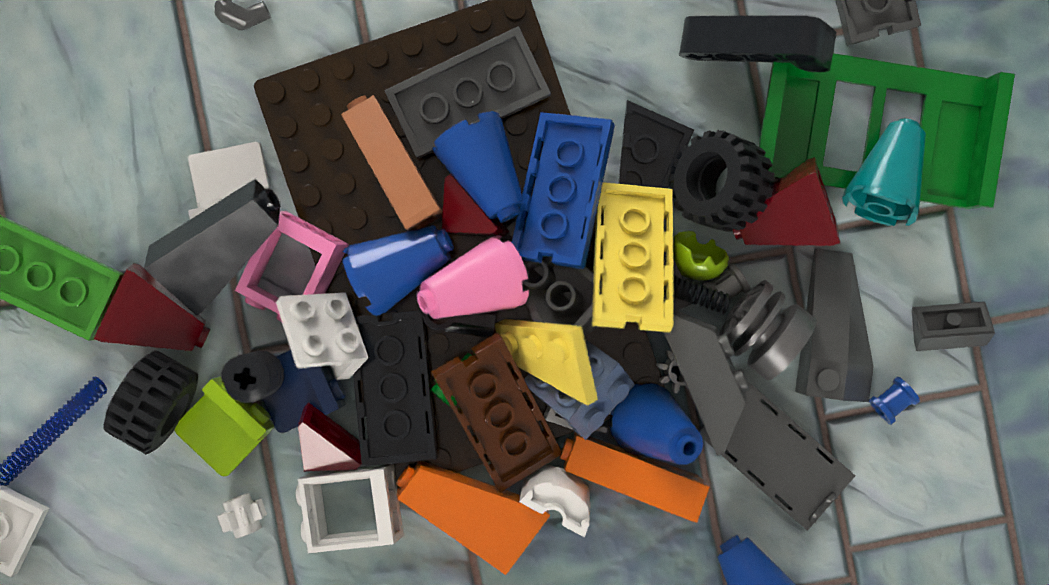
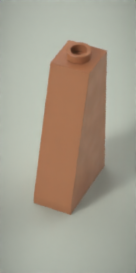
M364 95L351 101L347 105L348 110L341 115L405 229L412 231L424 228L443 217L441 207L375 96L367 98Z

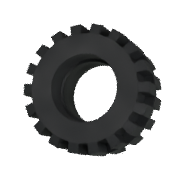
M710 130L703 133V138L695 136L691 139L690 146L685 145L680 151L682 153L681 158L675 159L673 164L676 169L675 173L670 175V182L674 183V187L671 189H673V198L677 199L674 206L678 211L682 212L684 218L713 229L732 232L733 229L741 230L746 228V222L753 224L758 219V211H765L768 206L765 200L767 196L772 197L774 190L769 188V186L775 179L774 173L769 171L773 166L771 160L765 157L766 152L761 147L731 133L717 130V132ZM727 168L726 183L720 193L716 195L718 178Z
M152 351L134 365L117 388L108 405L103 429L106 433L145 455L153 452L169 438L179 420L188 410L197 389V372L160 351Z

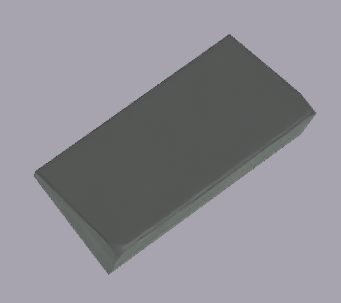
M985 301L913 307L911 310L916 351L985 346L995 334Z

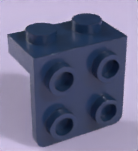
M291 350L276 356L284 368V380L276 393L262 398L271 416L275 429L279 433H285L298 427L303 408L308 402L325 415L346 405L344 400L346 398L345 389L341 381L334 378L329 365L298 368Z

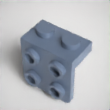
M585 339L598 397L597 401L587 406L530 373L524 380L534 395L561 415L578 435L587 440L594 431L601 427L604 419L617 404L627 397L635 384L617 361Z

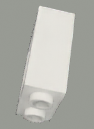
M394 464L359 467L357 470L313 472L298 479L296 500L298 505L302 507L301 537L307 543L308 553L393 545L404 536L400 504L397 499ZM370 478L377 529L328 534L321 484Z

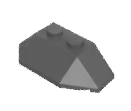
M673 309V328L670 332H664L718 456L724 454L746 404L747 396L745 392L750 390V386L743 370H735L730 356L735 355L728 335L726 333L720 335L716 326Z

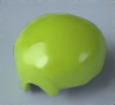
M694 231L678 232L673 237V258L681 275L693 280H710L721 275L727 268L729 256L726 250L716 246L714 239H710L709 242L702 244L698 242Z

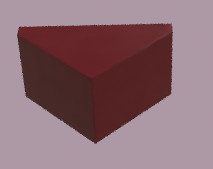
M452 174L445 178L442 229L447 233L455 235H500L504 237L509 232L498 218L491 220Z
M308 402L303 408L298 424L304 472L357 470L362 464L360 441Z

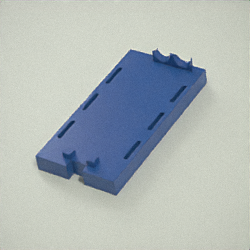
M540 112L522 193L524 203L519 207L521 212L517 216L511 242L522 260L542 263V258L549 256L552 257V262L555 265L585 269L615 128L612 119Z

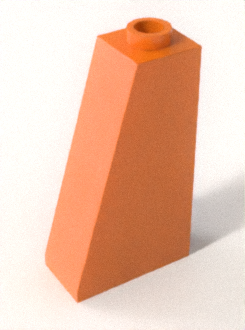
M576 432L573 439L566 438L562 454L559 458L565 460L563 466L566 472L695 523L698 522L710 488L695 473L650 457L630 453L619 446L590 436L585 440Z
M418 461L414 468L407 466L396 481V485L399 486L397 489V499L505 575L550 517L548 510L540 514L520 503V494L508 490L500 493L496 486L424 461Z

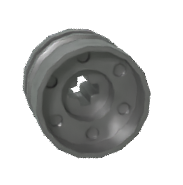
M763 280L749 293L743 295L734 305L719 333L720 335L726 333L731 343L734 342L735 356H740L752 347L747 365L766 380H771L778 376L800 353L814 332L817 320L798 304L791 305L780 313L785 301V294L779 291L771 296L773 285L767 280Z

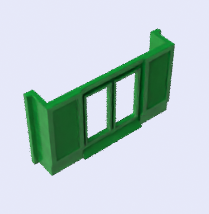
M833 53L831 70L829 72H808L796 68L791 63L772 62L759 147L766 152L765 157L770 158L773 166L769 171L774 173V178L781 179L807 159L815 157L824 186L846 189L857 172L823 166L836 81L874 87L862 164L879 140L887 90L924 95L920 126L926 133L920 202L963 209L994 208L1015 74L999 72L984 78Z

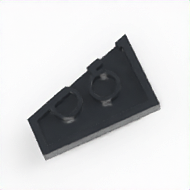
M627 100L618 184L668 189L671 184L670 175L674 174L676 169L673 166L675 159L681 158L682 153L680 151L685 145H688L694 129Z

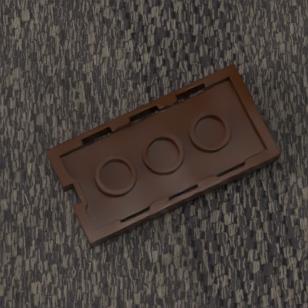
M496 333L472 347L474 355L461 361L457 356L431 373L492 481L501 493L559 457L562 451L503 338ZM508 362H509L511 368H512L513 371H514V374H513V375L511 374V372H510V370H509V368H508V366H507V364H506V363H508ZM523 392H525L529 400L528 404L522 395ZM451 396H454L456 402L459 405L458 408H456L455 404L453 403ZM537 421H540L541 425L543 426V432L541 431ZM470 425V427L472 428L475 434L474 437L471 435L467 426ZM484 454L487 455L491 464L488 465L486 459L483 456Z

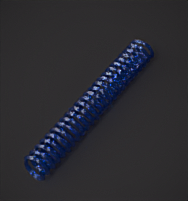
M93 376L92 380H88V384H84V388H80V392H75V396H71V400H67V404H63V408H58V412H54V416H50V420L45 421L46 424H41V428H37V432H33V436H29L28 440H24V444H20V448L15 449L16 452H11V456H7V460H3V464H0V472L5 477L0 474V479L6 481V483L0 481V485L8 486L14 478L18 477V474H21L27 466L31 465V462L35 461V458H38L44 450H47L48 446H51L52 442L56 441V438H60L61 434H64L65 430L69 429V426H73V422H77L78 418H81L82 414L86 413V410H90V406H94L95 402L99 401V398H103V394H107V387L101 379Z

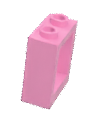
M280 211L279 226L249 259L235 289L238 293L246 296L245 302L262 310L268 308L277 313L276 318L280 322L282 320L276 305L278 297L257 285L281 234L284 233L322 254L303 295L326 294L345 254L343 249L349 245L287 211Z

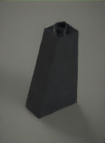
M256 178L149 245L144 269L196 316L199 315L279 226L281 205L277 195L271 189H265Z

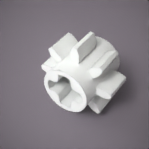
M666 350L668 359L665 364H656L658 368L664 370L665 374L659 379V382L666 384L672 381V392L678 393L680 385L688 387L682 374H680L677 380V375L671 372L672 367L678 366L673 353Z
M246 493L222 503L225 512H222L217 518L223 533L230 530L233 531L235 538H240L262 528L259 520L267 515L262 499L254 501L251 499L250 493Z

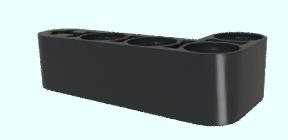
M805 15L688 16L684 20L679 56L695 61L791 63L796 68L808 72H829L832 65L836 31L824 20Z

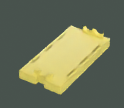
M603 182L595 218L592 326L624 328L627 321L638 322L639 330L670 332L673 328V189ZM601 213H603V225H601ZM664 219H666V231H665V233H664ZM601 246H602V259H600V247H601ZM664 252H666V265H665V267H664ZM600 280H601V295L599 294ZM664 286H666V300H665V302H664Z

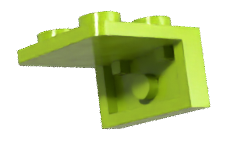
M220 376L212 378L201 389L205 394L179 420L174 431L220 476L225 477L238 467L275 426L270 420L271 416L259 404L242 403L233 399L227 393Z

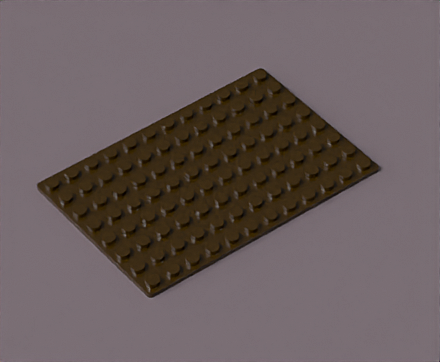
M487 0L257 80L254 83V90L298 217L348 243V247L353 244L408 231L405 229L341 115L348 110L347 105L351 101L364 95L367 98L374 95L443 211L445 178L451 173L435 156L434 152L420 159L416 158L384 90L518 26L551 92V96L502 119L521 193H523L540 112L571 115L531 0ZM601 213V225H603V213ZM442 217L426 227L434 225L439 231L442 230ZM595 222L589 251L592 252L595 246ZM447 233L454 247L453 250L449 251L450 256L453 259H458L488 239V237ZM309 247L315 266H317L322 254ZM342 258L326 294L346 292L354 317L373 315L366 308L372 304L367 296L364 295L359 298L348 279ZM591 263L590 267L587 268V269L590 270V271L594 274V270H592V268H591V267H592V263ZM420 285L386 313L381 314L380 322L393 321L392 313L421 310L417 300ZM526 304L515 309L500 310L496 313L495 323L504 319L534 322ZM429 315L430 321L437 325L446 323L450 318L435 319ZM626 321L624 328L600 326L584 337V339L617 361L634 384L656 383L665 388V385L659 382L662 376L659 368L656 366L657 362L646 330H639L638 322ZM425 324L431 388L436 384L435 378L431 373L432 371L457 356L461 360L466 353L474 355L471 348L487 338L444 331L437 332ZM419 337L420 355H421V359H423V358H422V348H421V337ZM508 362V363H506V364H507V366H508V368H509L511 374L513 375V374H514V371H513V369L511 368V366H510V364H509V362ZM518 367L521 375L525 379V377L529 373ZM422 374V376H423V386H424V396H426L425 378H424V374ZM360 380V383H361V393H362V402H365V401H364L363 380ZM432 392L438 458L435 460H425L424 462L456 473L483 464L452 408ZM523 392L522 395L528 404L529 400L525 392ZM531 392L544 416L547 404ZM426 411L427 427H428V433H429L430 430H429L428 411ZM609 414L604 421L613 419V416ZM537 421L541 431L543 432V426L541 425L540 421ZM546 421L554 438L575 432L573 429ZM470 425L467 426L471 435L474 437L475 434L472 428L470 427ZM484 454V458L487 462H489L490 460L488 459L487 455ZM418 461L394 463L396 481L407 466L414 468Z

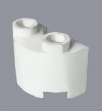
M550 464L544 465L531 473L522 483L519 502L540 514L547 510L558 511L563 517L562 525L585 537L590 521V490L588 485L580 477L566 472L564 468L555 467Z

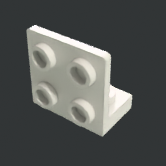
M251 142L188 156L198 206L196 209L188 210L190 219L255 178L265 189H270L262 146L259 142Z
M346 292L280 296L276 301L298 368L330 365L336 380L349 379L368 359Z

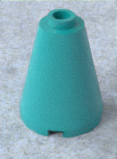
M902 118L891 122L846 187L842 196L843 204L847 207L848 202L856 206L854 213L858 216L889 226H895L897 220H907L905 226L912 225L917 221L920 209L926 133L917 121Z

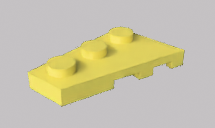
M504 319L495 323L496 333L503 338L517 367L587 406L598 400L581 326Z

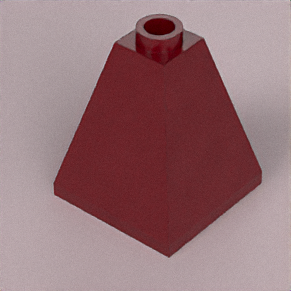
M815 157L807 159L769 187L774 189L772 197L767 196L765 203L768 206L764 212L758 211V219L753 224L746 222V228L732 230L736 240L743 239L745 245L834 246L840 244L838 224Z
M133 263L126 269L94 339L106 343L193 351L194 346L202 349L211 329L204 326L205 319L200 315L196 316L142 266Z

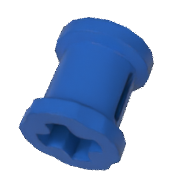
M898 376L893 380L894 385L878 398L873 396L869 399L873 409L889 425L896 422L895 417L910 404L916 405L920 402V398L911 386Z

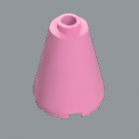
M500 235L486 239L421 283L420 291L417 293V300L421 310L425 314L429 313L431 317L437 319L515 309L524 305L529 297V290L523 292L522 281L527 280L528 276L520 254L510 241L504 243L500 241L502 237Z

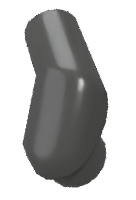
M216 0L214 5V13L218 20L237 30H246L271 18L268 8L263 1L246 9L233 3L232 0Z

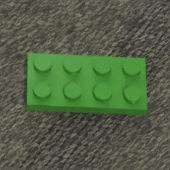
M0 215V299L88 341L94 340L124 274Z

